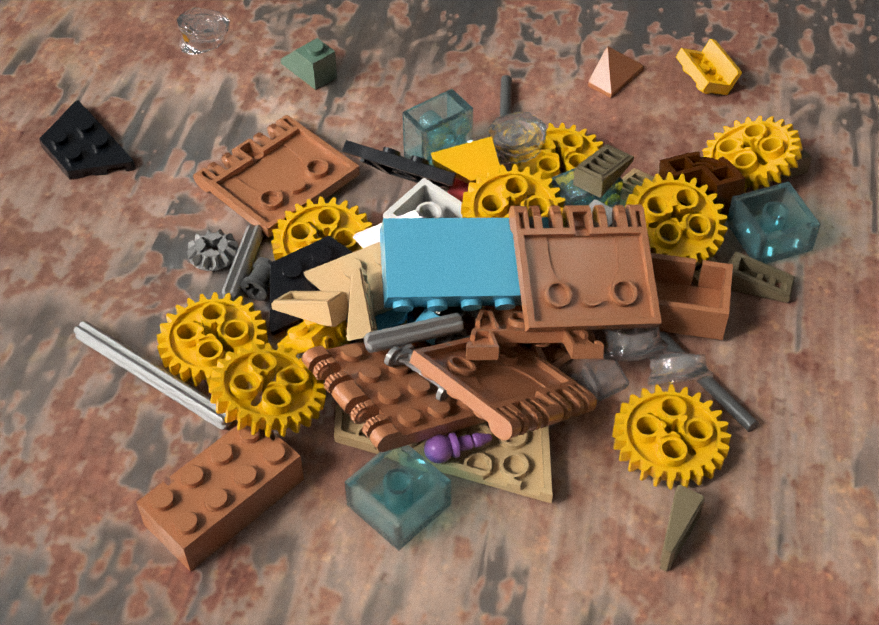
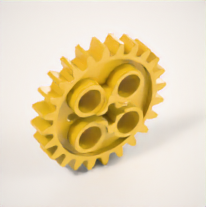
M758 116L756 121L752 122L747 117L743 124L736 120L734 121L735 127L732 128L723 126L724 133L715 132V140H707L708 148L702 150L703 157L718 160L723 156L729 160L746 178L744 192L748 187H752V190L757 192L759 185H763L768 189L770 188L769 182L781 183V175L790 176V168H798L797 160L802 159L801 151L803 148L798 130H794L792 124L785 125L784 119L775 123L774 116L763 121L762 116Z
M549 123L548 129L537 125V132L528 129L526 136L520 135L518 143H513L510 159L511 170L513 164H517L519 172H523L529 166L531 175L536 174L538 171L542 172V181L549 178L553 179L551 188L559 187V196L564 195L565 198L570 199L571 194L574 193L579 198H582L583 189L573 185L574 171L581 162L603 147V141L596 142L595 134L586 136L587 129H582L579 132L576 131V125L574 124L569 129L565 128L564 123H561L559 128H555L552 123ZM556 145H557L558 151H559L558 154L555 153V151H556ZM560 167L563 168V177L560 173Z
M502 164L500 165L499 173L488 168L487 178L478 174L476 183H469L468 192L463 194L461 214H463L462 218H509L511 206H526L527 211L530 206H539L541 217H548L550 206L558 205L561 208L562 215L565 198L559 197V187L551 188L553 179L541 180V171L531 175L530 167L527 166L523 172H519L517 164H513L512 170L507 171Z
M668 172L665 180L659 174H655L653 181L645 178L641 186L636 185L632 194H629L625 204H641L643 206L651 253L696 259V264L697 262L702 264L703 260L707 261L709 256L712 258L715 256L718 248L721 247L725 240L723 237L728 227L724 226V223L727 220V215L720 214L724 207L723 204H714L717 194L707 195L705 193L708 188L707 184L698 188L696 186L697 178L694 177L688 183L685 182V175L683 173L678 180H674L672 173ZM649 209H653V210L657 211L658 213H654V212L650 211ZM691 228L696 229L699 233L692 231ZM661 236H665L669 238L671 241H667L663 239Z
M319 197L318 204H313L310 199H307V207L303 208L301 205L295 204V213L286 210V220H277L279 229H273L274 240H271L274 259L276 261L327 236H331L342 245H346L345 247L355 252L362 249V247L353 236L358 232L373 227L372 222H368L366 213L359 214V206L356 205L349 209L348 200H344L340 205H337L336 197H332L329 203H325L323 197Z
M217 292L213 293L211 299H206L204 294H200L199 302L196 303L188 298V306L186 308L180 305L175 306L177 315L166 314L168 323H161L159 325L161 333L157 334L159 344L157 348L164 367H169L170 373L174 376L180 374L181 380L184 382L192 377L196 387L202 380H207L209 387L212 368H217V360L219 358L226 360V353L228 351L237 354L238 346H242L249 351L251 350L252 343H255L259 349H264L265 344L268 343L266 321L262 320L261 311H255L252 302L244 305L242 296L232 301L230 293H227L223 299L218 298Z
M252 343L251 350L249 351L242 346H238L237 354L228 351L226 353V360L220 358L217 360V368H212L209 383L210 402L216 404L217 414L226 413V423L237 420V430L239 431L249 426L251 427V435H255L259 429H262L266 437L271 436L272 430H277L282 437H285L287 428H290L295 433H299L301 424L310 427L312 418H319L320 410H323L326 399L324 381L317 380L314 374L304 365L302 358H297L298 350L294 349L290 353L284 352V345H280L277 350H272L270 343H266L264 349H259L255 343Z
M657 384L655 385L654 393L651 394L646 388H642L640 398L631 394L629 404L622 402L620 413L615 415L612 437L615 438L613 448L614 450H620V462L630 460L628 465L629 472L637 469L641 470L639 479L641 481L645 480L648 476L654 477L653 485L657 487L661 480H665L670 490L673 489L675 481H679L682 486L688 488L689 481L692 479L700 486L704 476L712 479L715 470L722 469L724 459L727 458L730 448L728 445L731 434L726 433L729 423L720 421L723 413L722 410L711 411L712 400L704 403L700 402V392L691 397L688 395V387H684L678 393L675 392L673 384L669 385L668 392H663Z

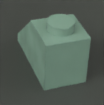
M318 38L280 59L282 65L315 90L337 78L335 51Z

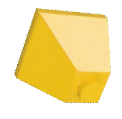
M492 136L431 153L434 167L456 173V178L467 184L470 182L476 183L478 174L487 178L488 168L493 169L496 173L500 171V164Z

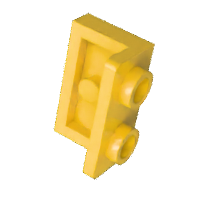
M710 39L702 51L681 48L676 56L683 66V71L693 78L696 82V87L705 94L728 95L742 74L739 67L714 39Z
M304 320L299 325L290 328L287 331L288 335L277 345L278 347L284 345V352L286 353L296 349L298 350L297 354L305 353L312 347L322 345L326 349L350 344L352 341H347L346 320L335 327H328Z

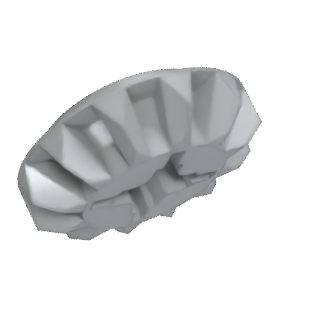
M221 229L216 233H211L207 230L205 235L196 234L195 241L188 242V259L198 269L205 271L220 270L233 263L238 250V243L234 240L232 233L224 234ZM207 246H211L213 248L218 246V251H215L213 249L207 250Z

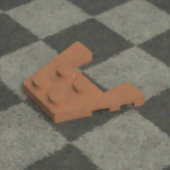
M522 305L510 310H497L495 306H482L476 318L475 328L471 331L470 342H467L465 358L466 361L498 360L499 346L509 348L516 346L517 343H531L537 347H547L551 343H563L571 359H603L604 344L599 340L592 343L588 340L589 333L585 330L525 332Z

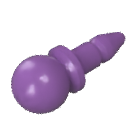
M454 432L449 433L447 437L442 434L435 435L425 442L424 453L431 462L437 464L444 463L451 456L459 458L460 451L485 445L492 440V435L474 433L472 436L465 435L458 438Z

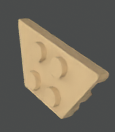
M380 242L304 272L306 279L320 291L346 292L349 307L352 270L355 268L365 269L367 271L375 316L393 309L384 308Z

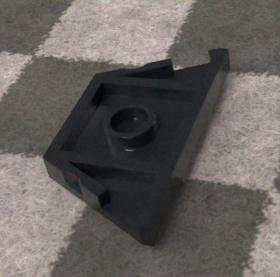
M79 100L75 101L39 138L43 150L69 180L84 178L89 175H106L109 168L125 166L126 172L136 169L134 160Z
M346 140L342 150L343 153L361 158V162L386 174L415 183L426 178L441 189H445L448 186L452 187L457 175L456 173L431 166L428 160L412 155L411 159L400 156L401 152L389 147H383V150L380 151Z
M327 236L270 263V332L272 336L304 320L273 310L271 303L289 291H320L306 279L304 272L352 253L351 250L331 236Z

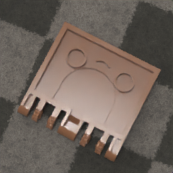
M288 115L283 116L267 127V133L273 140L258 132L253 136V140L247 139L233 148L232 154L227 152L222 155V162L228 168L227 170L212 162L207 168H202L193 174L196 184L205 192L210 191L250 224L260 225L262 233L268 238L273 235V229H279L277 220H286V210L295 213V204H299L303 208L307 207V199H310L313 204H318L319 197L327 198L360 175L359 165Z
M641 204L626 205V207L624 205H615L612 210L613 227H608L606 211L603 205H595L592 212L589 205H565L562 215L560 206H550L548 211L549 228H543L539 206H530L528 211L526 206L510 207L509 224L514 239L525 332L657 328L662 324L644 208Z
M470 337L415 349L409 363L421 371L425 378L435 381L447 390V394L450 397L460 400L472 409L478 418L488 421L491 433L501 440H508L518 435H523L527 433V430L535 431L539 428L559 423L561 420L565 421L570 416L576 417L591 412L597 406L596 397L592 392L522 343H517L516 346L509 348L499 346L498 360L466 361L467 342H470Z
M364 341L331 349H326L322 345L312 347L302 356L304 365L314 374L317 380H325V389L332 394V397L341 408L350 415L354 423L362 424L364 422L362 427L363 433L367 438L369 437L371 443L380 452H386L430 439L435 435H443L487 422L478 418L473 413V410L460 400L450 396L445 401L442 400L440 402L437 400L436 393L438 387L405 364L399 366L395 364L392 367L387 366L384 360L390 349L369 353L366 350ZM425 341L412 343L415 349L428 347Z

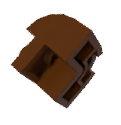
M698 151L660 160L659 175L663 180H665L668 172L672 173L674 180H678L683 173L685 175V182L690 183L694 177L697 178L696 186L698 188L707 184L708 188L705 193L707 195L717 194L714 204L724 205L720 214L727 215V219L741 205L746 178L725 157L722 156L718 160L710 157H700V152Z

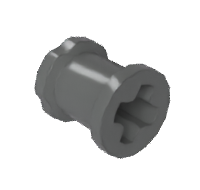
M259 257L253 264L254 269L249 277H245L241 281L242 291L254 300H264L268 296L270 263L272 262L270 259Z

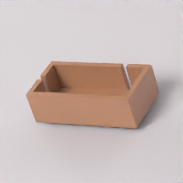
M651 253L662 324L657 328L643 329L723 340L730 311L733 264L703 260L697 286H691L696 259Z
M235 426L170 476V485L163 481L136 503L144 526L191 572L304 480L301 456L280 437L275 439L273 431L270 437H266L262 429H259L255 435H251V427L246 426L239 431L237 426Z

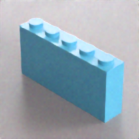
M542 217L543 228H549L548 217ZM383 218L380 227L384 308H393V311L408 312L413 310L414 307H427L429 311H444L448 307L461 306L462 310L474 311L481 309L482 306H495L497 310H510L522 305L513 233L510 230L509 218Z

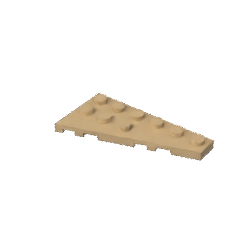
M336 405L334 439L337 443L552 504L549 426L535 431L527 430V433L508 440H501L491 433L488 421L453 431L457 438L465 435L472 436L474 433H485L492 435V440L481 447L460 451L459 458L451 456L448 461L437 464L431 462L424 453V445L427 439L386 452L378 451L371 443L369 437L367 438L362 431L364 422L362 424H355L350 415L340 405Z

